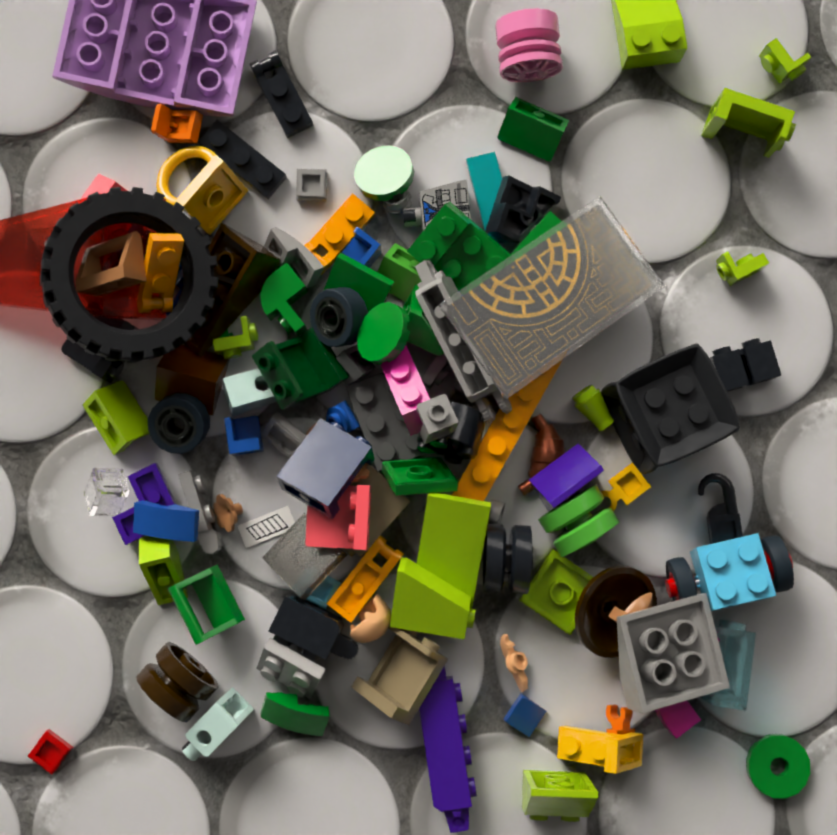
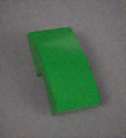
M266 692L260 712L261 718L272 724L294 732L323 736L330 717L329 706L299 705L297 694H285L282 692Z

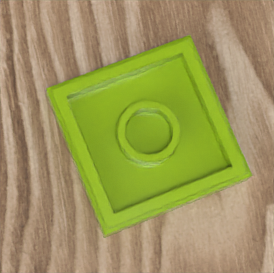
M552 549L530 581L528 594H522L518 600L568 635H571L575 629L577 602L585 586L593 576L567 558L560 557L559 553Z

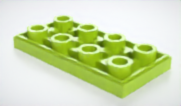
M428 493L417 564L471 596L470 609H472L491 502L441 493Z

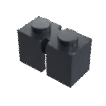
M759 338L741 343L742 349L732 351L731 347L727 346L712 351L713 356L710 357L727 392L781 376L771 340L762 343Z

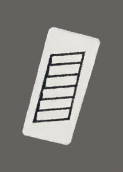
M285 506L240 524L238 529L245 547L248 548L296 529V524L289 507Z

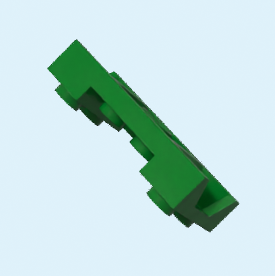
M451 202L444 204L407 250L420 263L424 260H430L437 272L443 271L446 277H451L458 292L463 296L517 260Z

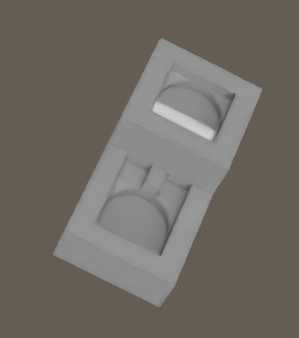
M277 227L272 228L264 247L281 260L277 267L280 268L287 262L305 284L306 288L316 285L324 266L294 237Z

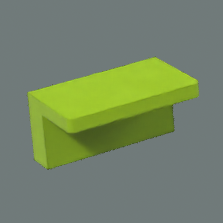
M124 381L95 390L82 404L113 455L123 452L133 441L149 435L148 419Z

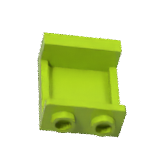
M724 87L709 110L701 136L713 139L724 125L767 140L763 156L769 158L776 150L780 151L785 141L791 139L796 124L792 123L795 111Z

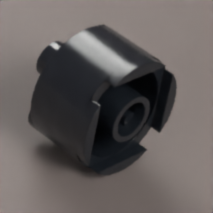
M451 402L453 411L459 421L454 433L424 444L419 432L417 450L427 454L436 453L443 455V459L446 462L461 464L462 459H474L475 455L477 456L486 420H481L482 414L476 409L464 404Z

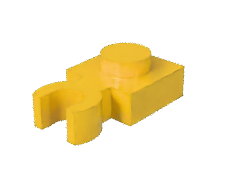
M632 462L608 480L613 489L601 492L604 497L610 498L611 506L608 508L614 511L620 499L628 505L652 486Z

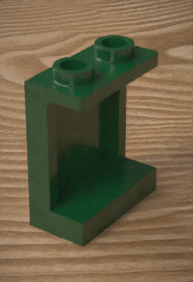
M313 327L309 328L300 337L278 344H275L274 341L267 342L252 355L254 362L282 410L327 393L348 378L342 365L336 359L337 356L332 348L319 341Z

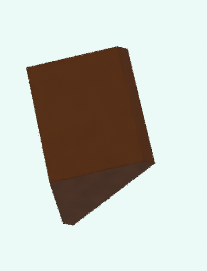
M180 345L175 350L164 354L156 366L154 400L161 401L166 396L174 393H187L198 398L206 406L208 414L214 416L223 385V378H225L230 359H224V356L211 352H206L200 357L187 346Z

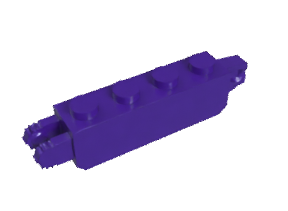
M444 666L420 706L419 711L433 806L440 812L444 811L450 833L469 830V807H472L471 797H477L474 777L468 778L466 765H472L469 745L463 746L461 734L467 733L465 714L458 715L457 702H463L460 683H454L453 676H446Z

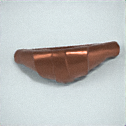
M541 413L531 419L539 432L535 435L536 440L532 450L530 470L527 473L529 479L565 453L564 440L561 439L552 424L548 425ZM529 479L518 485L519 490L524 496L534 490Z

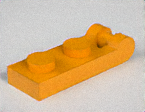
M353 193L317 234L304 245L324 266L321 275L328 270L335 262L336 257L342 253L353 239L354 229L359 227L363 230L375 217V212ZM320 246L327 251V254L323 257L316 253Z
M149 233L144 260L147 282L140 283L137 297L139 313H150L151 310H160L161 313L172 312L173 293L184 245V239L181 234ZM152 293H159V297H152Z
M381 535L327 602V605L350 623L404 555L398 548L394 550L386 544L387 540ZM377 553L387 559L383 567L373 561Z

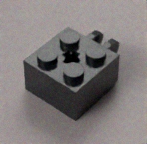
M293 593L285 596L268 632L275 634L273 639L287 647L295 644L303 648V655L315 661H319L320 658L326 660L331 653L344 657V659L352 660L357 655L359 649L357 642L341 633L344 624L340 616Z

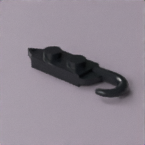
M720 473L706 475L699 483L698 495L703 496L705 487L709 483L715 482L722 487L724 503L715 505L707 513L706 519L710 544L743 537L740 513H738L735 489L732 482Z

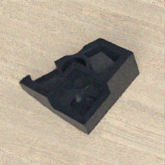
M510 175L503 176L485 232L506 241L521 243L530 233L531 228L544 218L543 215L553 205H557L560 202L561 196L541 186L532 187Z

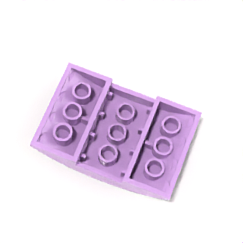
M69 0L52 77L98 95L156 109L157 104H164L172 110H196L203 116H234L257 0Z

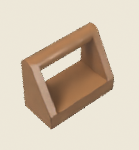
M134 231L86 248L75 280L77 293L103 296L147 282L141 235ZM123 249L119 265L101 272L100 257Z

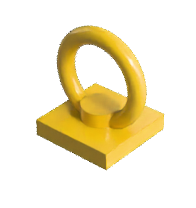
M189 146L173 153L161 166L156 182L157 192L165 195L163 200L172 205L178 202L185 208L182 211H185L191 218L195 216L201 223L199 227L209 235L249 191L224 160L219 158L212 150L203 146ZM191 158H201L207 161L208 164L178 198L170 193L169 178L180 163Z

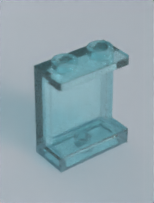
M719 619V625H714L717 633L726 635L723 661L730 688L700 696V698L713 706L746 711L756 633L746 630L747 624Z

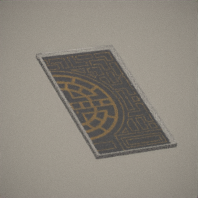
M599 196L440 303L439 307L506 400L664 288L665 285L605 201Z

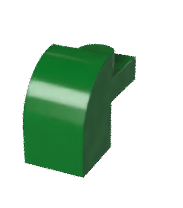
M286 262L264 282L260 297L261 305L270 321L281 314V317L277 320L288 334L294 331L299 337L308 330L291 307L308 290Z

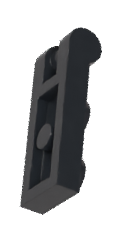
M276 50L269 53L268 58L260 62L255 60L249 63L287 139L314 126ZM275 69L277 75L267 79L264 73Z

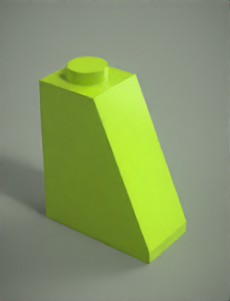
M401 557L397 570L390 627L465 640L466 628H473L476 610L470 609L471 596L410 559Z

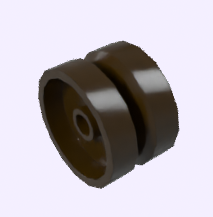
M167 642L156 654L158 665L153 663L147 664L136 678L141 689L155 704L175 719L187 723L200 709L198 700L207 701L219 686L212 674L196 658L178 645Z

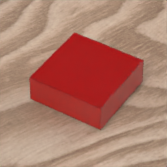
M48 729L27 757L53 775L74 747Z

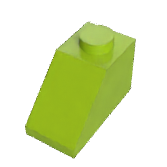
M151 536L139 538V566L158 606L174 602L168 588L185 580L179 552L174 541ZM186 587L183 589L186 597L188 598V592Z

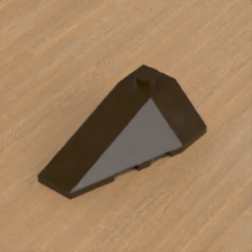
M221 223L211 241L212 244L208 246L211 256H216L218 263L214 267V276L219 278L218 287L214 289L213 298L216 300L213 308L208 311L205 317L207 320L203 326L197 329L192 335L193 337L184 343L200 357L213 345V339H218L259 295L264 282L275 272L281 261L264 246Z

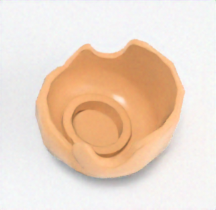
M378 594L358 613L361 623L357 626L350 625V637L358 643H369L379 639L388 630L391 622V610Z

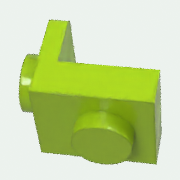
M777 38L769 42L759 55L763 68L768 73H772L779 84L787 78L793 81L807 70L805 65L812 58L809 53H806L796 61H793Z
M247 316L240 317L243 334L213 339L214 351L218 355H224V359L238 358L242 356L244 351L255 350L254 341L259 340L256 323H251Z

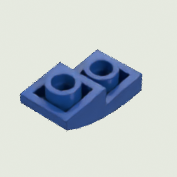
M144 500L134 502L133 533L169 540L198 541L199 510L177 504L163 506Z

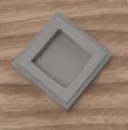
M297 169V201L327 200V169Z

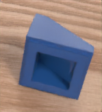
M520 693L503 719L510 726L530 737L547 711Z

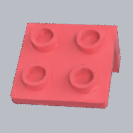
M349 485L337 501L340 510L333 520L307 505L305 545L308 547L368 550L372 487L370 485Z

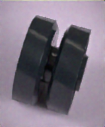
M488 524L483 552V592L500 593L503 589L505 573H508V588L510 592L528 594L533 569L531 526L514 525L510 531L509 544H506V530L503 524Z

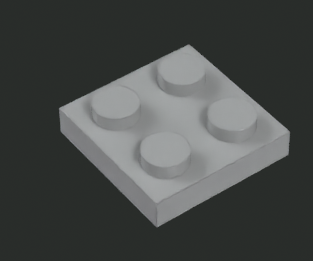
M269 638L263 648L256 668L261 671V675L272 682L279 681L286 685L292 694H297L301 698L305 696L309 699L326 670L272 638Z

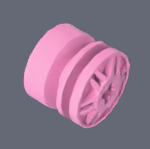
M539 8L523 9L506 14L497 20L495 25L498 47L502 49L498 55V61L501 63L499 72L503 79L510 82H533L550 78L561 72L563 62L560 57L561 47L556 43L560 37L558 16L555 12Z

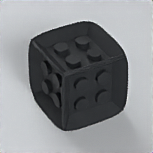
M698 343L652 361L630 372L617 382L607 384L601 390L609 413L614 420L612 424L629 458L641 474L651 473L658 467L684 459L740 430L738 416L728 392L712 361Z

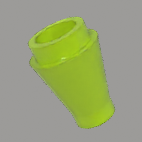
M592 384L583 388L572 397L576 403L574 407L590 420L599 431L606 429L614 422L600 389H595Z

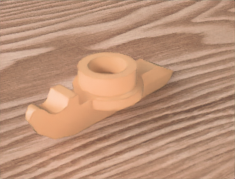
M503 634L500 639V646L506 659V666L512 673L519 690L524 692L528 689V678L524 672L528 664L527 657L524 653L515 651L513 648L515 646L514 642L509 640L508 634Z

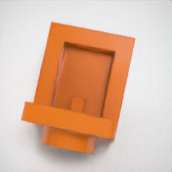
M157 104L151 132L169 143L197 144L203 115L196 110H172L164 104Z

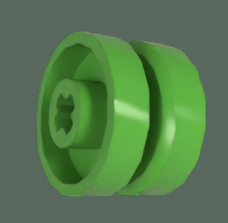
M597 484L578 493L538 519L546 533H554L564 527L567 529L558 535L552 543L560 557H564L592 544L620 522L611 508H603L594 514L590 512L598 507L605 498Z

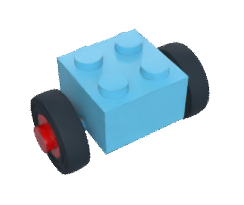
M756 533L694 548L690 551L696 576H693L684 557H677L666 561L667 579L665 584L669 597L673 601L697 595V589L700 588L701 594L707 593L711 612L776 596V592L792 589L794 585L791 556L784 542L777 535L760 539L759 534Z

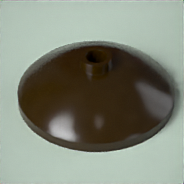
M614 566L598 573L585 586L575 610V628L581 643L589 651L604 658L619 657L617 623L608 617L615 606L625 611L634 600L650 592L652 593V607L657 606L655 589L645 574L629 566Z

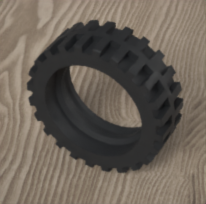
M120 187L110 188L108 193L100 195L98 192L88 195L87 200L82 203L76 202L71 206L67 214L63 218L60 217L51 235L48 237L42 255L40 287H42L45 307L49 309L53 317L52 321L56 327H60L67 335L66 338L73 344L77 343L83 347L84 351L91 355L96 354L104 357L105 360L114 362L127 361V363L160 357L190 340L197 329L203 326L207 320L205 317L208 311L213 308L216 300L213 298L214 289L218 287L219 278L214 276V267L218 265L216 256H211L208 248L212 242L208 235L203 237L197 227L201 223L194 216L190 220L182 212L185 207L178 202L172 205L164 201V194L155 192L154 195L143 193V188L133 187L131 191H121ZM121 223L138 224L148 227L157 233L181 234L184 239L180 259L183 271V287L180 298L172 312L162 321L151 327L139 330H123L111 327L95 318L85 308L77 294L74 283V265L78 252L90 236L110 225Z

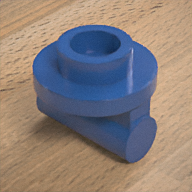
M346 400L328 409L326 422L338 423L346 430V433L360 428Z

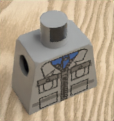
M467 180L419 192L420 207L403 209L404 227L422 225V231L444 204L451 202L471 219Z

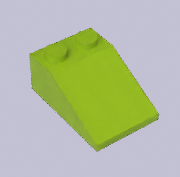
M611 0L622 70L681 61L687 50L683 18L676 0Z
M523 770L522 809L524 815H529L530 819L538 821L548 820V816H561V820L568 822L580 821V817H589L598 800V791L585 772Z

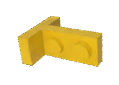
M565 725L559 726L557 758L603 766L604 772L618 774L642 766L644 734L630 732L621 735Z

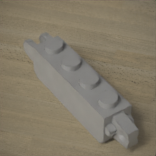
M424 260L415 266L422 281L417 284L419 289L415 291L416 298L467 399L471 403L476 402L482 416L490 423L495 420L496 416L487 399L488 396L493 394L499 408L505 414L512 411V405L499 381L447 310L449 305L461 298L452 278L446 277L443 271L437 272L430 260Z

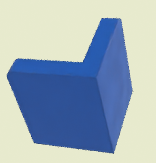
M356 227L353 231V239L342 251V254L370 268L382 253L381 244L359 227Z
M258 416L237 419L232 417L224 418L230 455L238 456L264 452Z

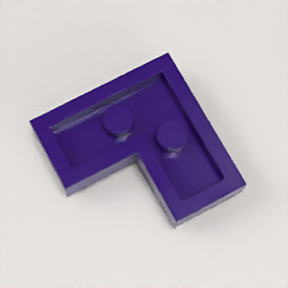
M153 463L127 476L138 501L144 500L163 506L176 504L158 463ZM134 507L112 517L125 545H129L139 540V538L146 536L133 533Z

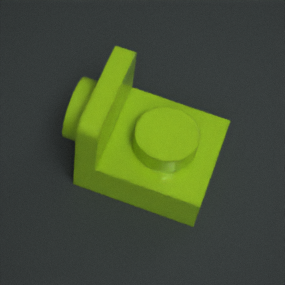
M727 251L716 260L718 264L716 269L723 281L727 280L731 287L763 270L769 264V261L764 253L753 257L751 253L734 262Z

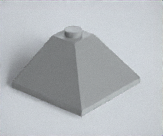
M707 593L617 617L620 680L628 709L643 714L730 688Z

